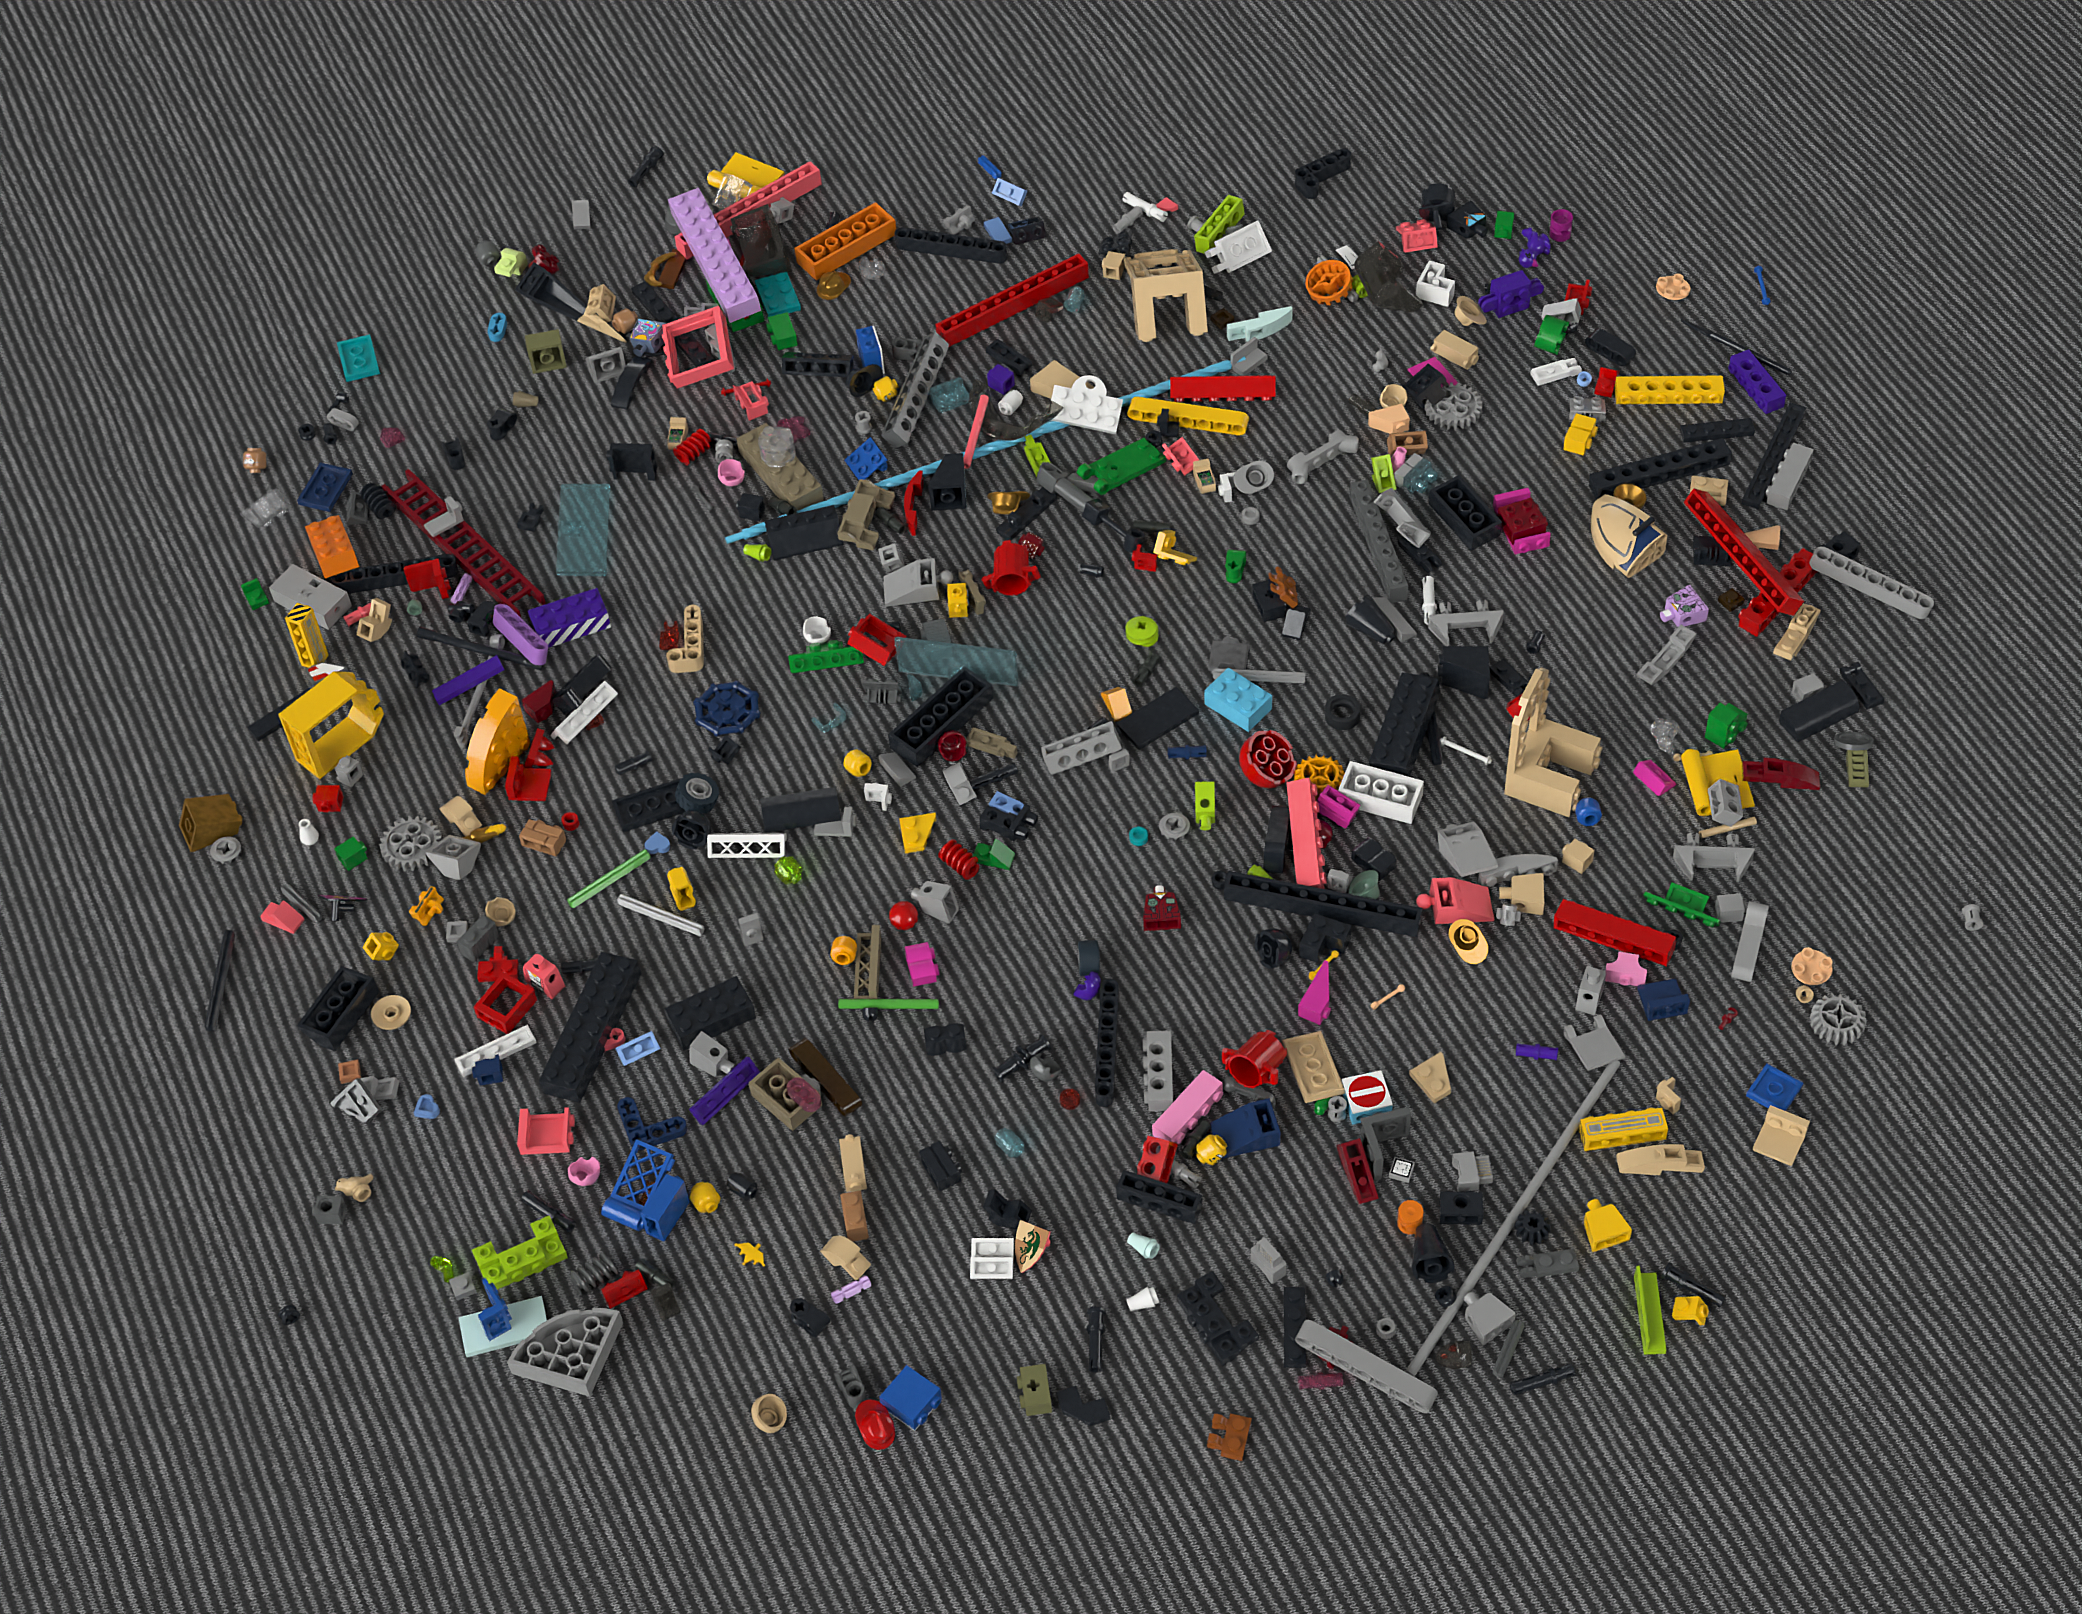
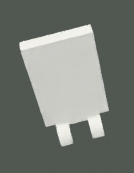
M1255 221L1215 241L1216 247L1204 253L1207 258L1217 254L1221 263L1212 267L1215 274L1224 269L1228 273L1272 252L1259 221Z

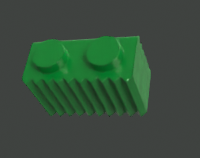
M788 312L768 317L766 328L768 334L772 333L770 335L772 345H776L779 351L784 348L797 346L796 333Z

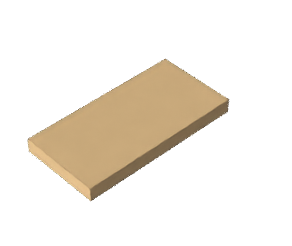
M1321 1031L1282 1040L1283 1047L1287 1048V1058L1305 1103L1345 1094V1089Z

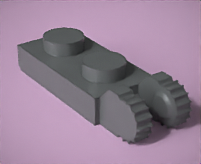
M1574 1249L1532 1256L1525 1255L1518 1257L1516 1260L1518 1266L1534 1265V1267L1523 1268L1519 1271L1520 1277L1523 1278L1535 1276L1538 1278L1579 1271V1264Z

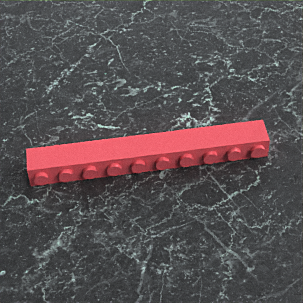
M810 161L714 214L725 237H729L768 215L771 203L779 201L780 198L783 197L791 202L822 185L820 170ZM680 233L674 236L677 250L686 260L693 257L694 255L683 234Z

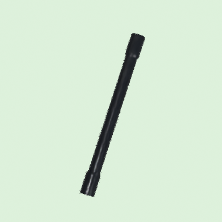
M420 626L417 630L416 637L444 643L491 657L497 655L499 659L521 664L539 671L543 668V665H535L523 655L438 633Z

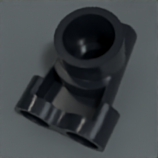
M463 601L450 603L448 606V611L450 612L448 617L454 622L461 623L464 617H471L475 611V606L473 603H464Z

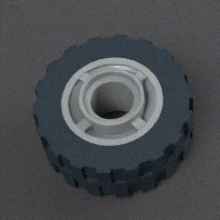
M699 772L685 774L680 779L675 791L676 801L685 811L694 810L706 814L715 807L719 796V787L706 774H700Z

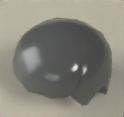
M1041 1053L1033 1056L1030 1059V1068L1036 1078L1049 1082L1062 1072L1061 1067L1051 1057L1047 1056L1041 1059Z

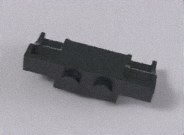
M1211 1271L1195 1280V1285L1177 1294V1302L1186 1313L1190 1326L1192 1328L1196 1327L1202 1343H1207L1221 1365L1224 1366L1233 1361L1252 1343L1259 1340V1335L1248 1319L1232 1327L1212 1299L1224 1291V1286L1216 1274Z

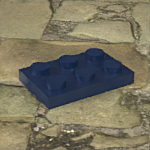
M320 462L297 499L298 505L331 512L352 477V470Z

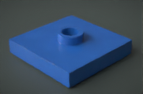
M1766 1064L1747 1091L1746 1097L1767 1108L1771 1105L1787 1111L1803 1087V1082Z

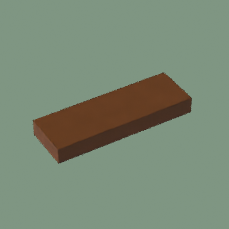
M672 249L671 252H676V255L668 258L658 282H662V285L658 287L675 288L687 261L677 249Z

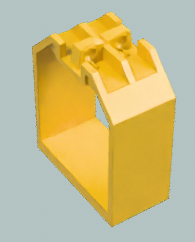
M333 671L278 715L296 761L318 779H321L337 766L341 758L347 755L350 756L374 737L384 713L381 707L374 710V707L380 702L376 690L367 689L366 683L363 680H356L353 672ZM352 699L353 706L348 717L313 743L309 731Z

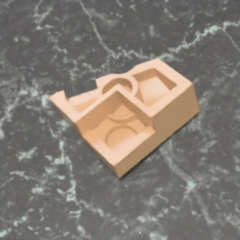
M1777 525L1745 533L1758 549L1778 550L1780 526Z

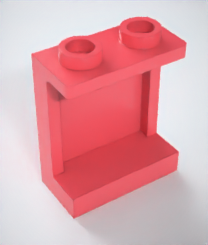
M569 1107L564 1109V1113L530 1115L528 1109H520L517 1141L520 1154L570 1152V1144L574 1143L571 1127L575 1126L574 1114H571Z

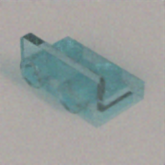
M962 377L930 388L931 401L939 413L971 402V396L963 385Z

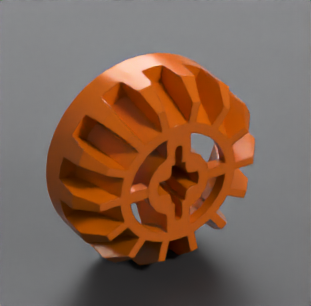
M1326 260L1318 263L1309 271L1305 284L1312 300H1316L1318 304H1324L1325 302L1327 305H1331L1332 301L1335 300L1339 303L1340 297L1346 298L1348 296L1347 291H1351L1353 287V278L1346 264L1338 260Z

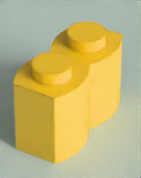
M683 867L670 870L667 878L678 909L683 911L694 907L696 900L686 870Z

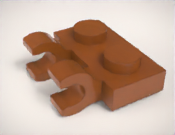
M1276 567L1277 575H1273L1271 572L1268 574L1269 579L1277 583L1278 586L1271 583L1270 588L1273 592L1280 595L1281 600L1291 608H1294L1298 605L1296 582L1292 577H1287L1283 574L1280 567Z
M1230 1413V1417L1227 1419L1223 1415L1214 1414L1212 1428L1226 1430L1225 1438L1223 1439L1217 1434L1209 1433L1207 1447L1221 1450L1222 1457L1242 1461L1252 1418Z

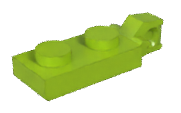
M1032 435L1025 436L1026 446H1024V452L1037 477L1041 463H1050L1041 442L1035 443Z

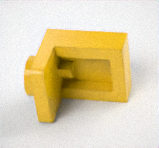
M1699 1296L1675 1298L1672 1317L1675 1320H1696L1700 1326L1705 1325L1709 1310Z

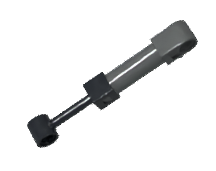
M1049 462L1041 463L1036 482L1052 494L1058 493L1083 512L1082 517L1092 525L1105 523L1123 536L1125 540L1123 548L1126 551L1133 553V550L1137 549L1138 544L1142 545L1145 537L1143 531L1137 528L1125 530L1108 517L1110 507L1099 498L1092 499L1067 480L1070 476L1068 471L1063 472Z

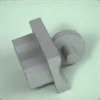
M967 205L963 209H958L953 216L946 217L943 221L950 234H957L964 228H970L975 218L971 213V206Z

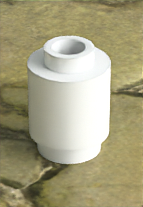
M1017 390L1009 391L998 403L1001 413L1011 415L1022 404V394Z

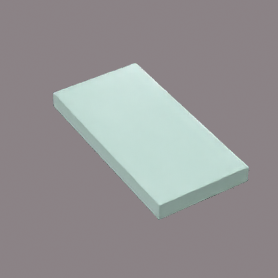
M542 1296L508 1304L507 1310L512 1317V1320L509 1321L512 1329L491 1341L487 1339L478 1318V1314L482 1313V1311L459 1317L466 1357L516 1345L525 1340L533 1333L532 1330L547 1321Z

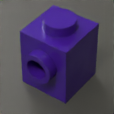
M997 364L987 373L988 386L1003 395L1015 385L1014 373L1006 367Z

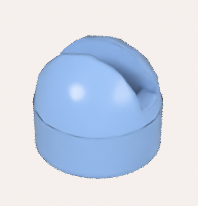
M1582 371L1578 374L1577 383L1581 387L1588 386L1592 376L1590 373Z

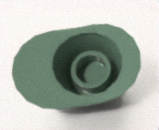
M1368 870L1358 874L1350 883L1349 894L1377 899L1380 895L1378 873L1375 870Z

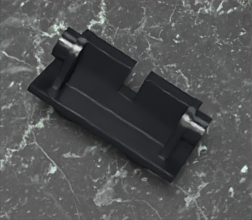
M405 650L401 659V667L406 671L409 680L412 681L415 688H418V684L420 682L427 683L430 676L426 669L422 668L423 664L418 656L413 653L408 654Z

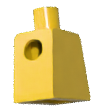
M1598 1199L1588 1202L1587 1206L1590 1211L1585 1213L1584 1226L1592 1252L1630 1240L1632 1229L1613 1204L1602 1207Z

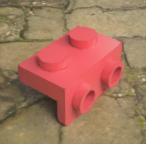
M1183 437L1169 447L1165 443L1162 444L1165 449L1164 455L1169 461L1171 459L1174 461L1171 464L1177 472L1181 470L1185 476L1193 470V462L1199 459Z

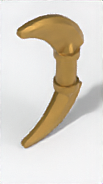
M676 252L663 254L652 261L650 270L644 276V280L650 286L662 285V282H658L655 279V273L659 269V265L668 258L675 256Z

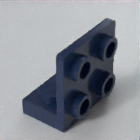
M1676 979L1637 986L1648 1021L1688 1013L1689 996L1688 994H1681Z

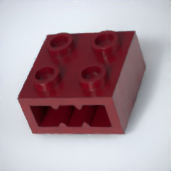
M1532 497L1498 508L1497 517L1502 521V529L1512 545H1514L1517 539L1546 533V527L1548 526L1547 518L1541 514L1539 505L1535 504Z

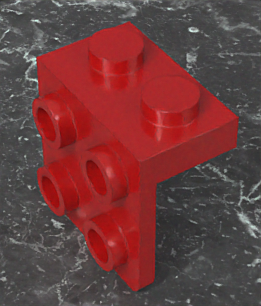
M439 558L404 567V573L411 592L438 587L442 599L449 598L448 590H451L449 579L445 580L447 578L445 567L441 568Z

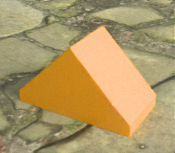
M1116 687L1101 693L1115 722L1132 714L1124 688Z

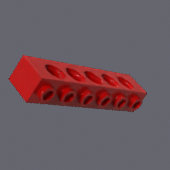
M1804 548L1795 553L1790 562L1784 564L1780 570V574L1797 593L1818 572L1811 568L1809 564L1813 553ZM1760 591L1757 597L1752 598L1749 606L1746 609L1743 608L1739 613L1738 627L1758 637L1780 612L1776 610Z

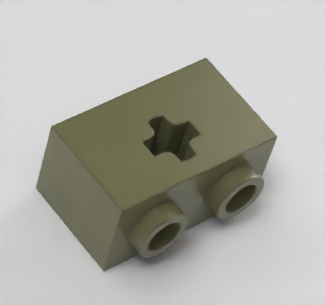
M1046 1364L1020 1367L1021 1376H1017L1018 1389H1023V1395L1019 1396L1021 1409L1025 1408L1026 1416L1052 1413Z

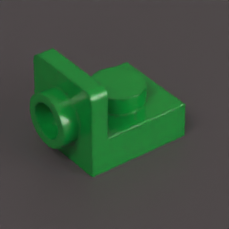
M257 578L241 585L244 596L252 611L269 604Z

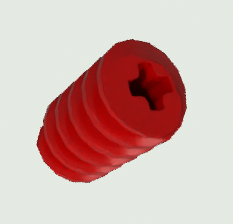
M697 429L696 432L673 449V453L680 462L688 466L690 461L693 462L695 457L698 458L700 456V453H705V449H710V437L703 429Z
M956 840L948 841L939 851L938 857L954 871H957L965 880L971 879L979 871L978 858L976 856L973 857L971 852L967 853V849L962 848L961 844H957Z

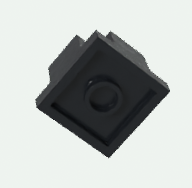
M1428 363L1402 387L1414 402L1423 409L1425 407L1422 402L1424 398H1427L1435 406L1446 396L1441 384L1446 388L1450 385L1447 383L1445 376Z

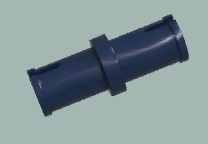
M1187 744L1184 747L1167 748L1168 759L1185 758V760H1189V758L1206 757V745L1189 746Z

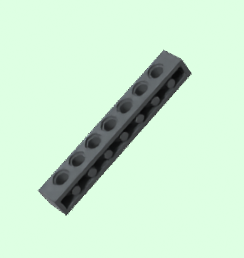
M936 331L923 338L881 434L895 449L909 443L910 435L916 427V421L921 416L922 407L926 404V398L932 390L931 386L937 378L938 370L942 367L941 363L944 357L947 355L949 344Z
M1367 479L1350 483V499L1390 603L1405 601L1408 598V584L1378 505L1374 503L1375 497Z

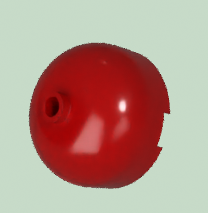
M1273 730L1254 733L1243 743L1239 753V763L1242 772L1250 782L1262 788H1275L1288 781L1295 773L1297 761H1294L1291 751L1293 748L1289 741Z

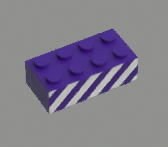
M597 588L528 610L533 630L548 644V648L611 627L607 610Z

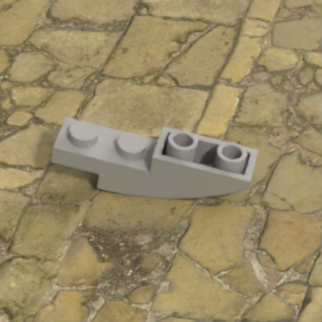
M1519 854L1497 858L1498 868L1479 872L1478 884L1491 887L1496 883L1510 881L1513 876L1543 873V876H1548L1557 871L1558 859L1557 857L1540 854Z

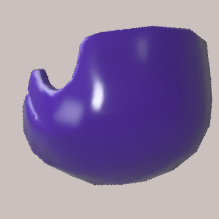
M1094 971L1085 976L1087 979L1084 981L1085 984H1078L1073 996L1086 1001L1096 997L1100 991L1101 979L1098 973Z

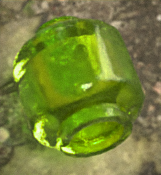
M783 856L775 863L774 873L785 885L796 884L801 880L803 867L794 857Z

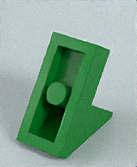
M995 838L992 846L978 843L973 857L976 856L978 858V864L1010 870L1015 853Z

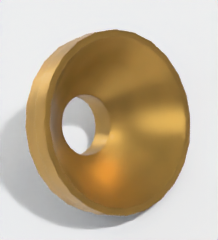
M1627 483L1617 486L1613 497L1629 502L1638 509L1644 506L1647 499L1643 489Z

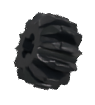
M1535 1209L1532 1213L1525 1210L1524 1215L1519 1214L1515 1222L1517 1237H1522V1243L1530 1241L1531 1246L1534 1242L1540 1245L1542 1240H1547L1551 1232L1549 1218H1544L1543 1212L1537 1214Z

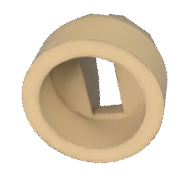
M1803 985L1797 988L1796 997L1800 1002L1808 1003L1813 999L1814 993L1810 987Z

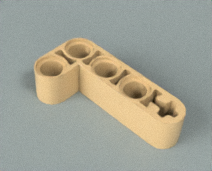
M689 605L684 610L685 648H675L667 652L666 657L669 670L673 673L699 671L704 665L703 620L701 610L697 605Z

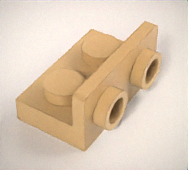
M604 284L592 288L586 313L589 316L597 313L606 323L612 321L616 296Z

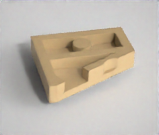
M1442 1052L1410 1070L1409 1075L1433 1103L1451 1094Z

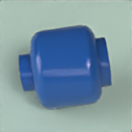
M1583 798L1578 801L1575 809L1578 822L1583 826L1597 824L1602 817L1597 800Z

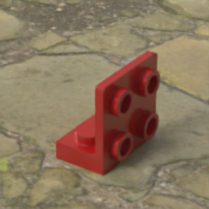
M511 756L505 783L508 799L546 801L552 774L551 769L524 768L523 764L520 763L519 757Z

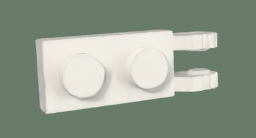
M1575 358L1533 368L1531 376L1539 386L1565 377L1578 375L1582 372V368L1580 365H1577Z

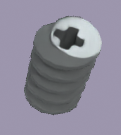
M599 1254L600 1261L595 1257L592 1258L593 1265L585 1262V1269L579 1266L577 1268L578 1274L573 1270L570 1271L571 1281L581 1296L582 1288L589 1292V1284L596 1288V1280L604 1283V1275L611 1279V1271L616 1275L618 1274L613 1262L605 1254Z

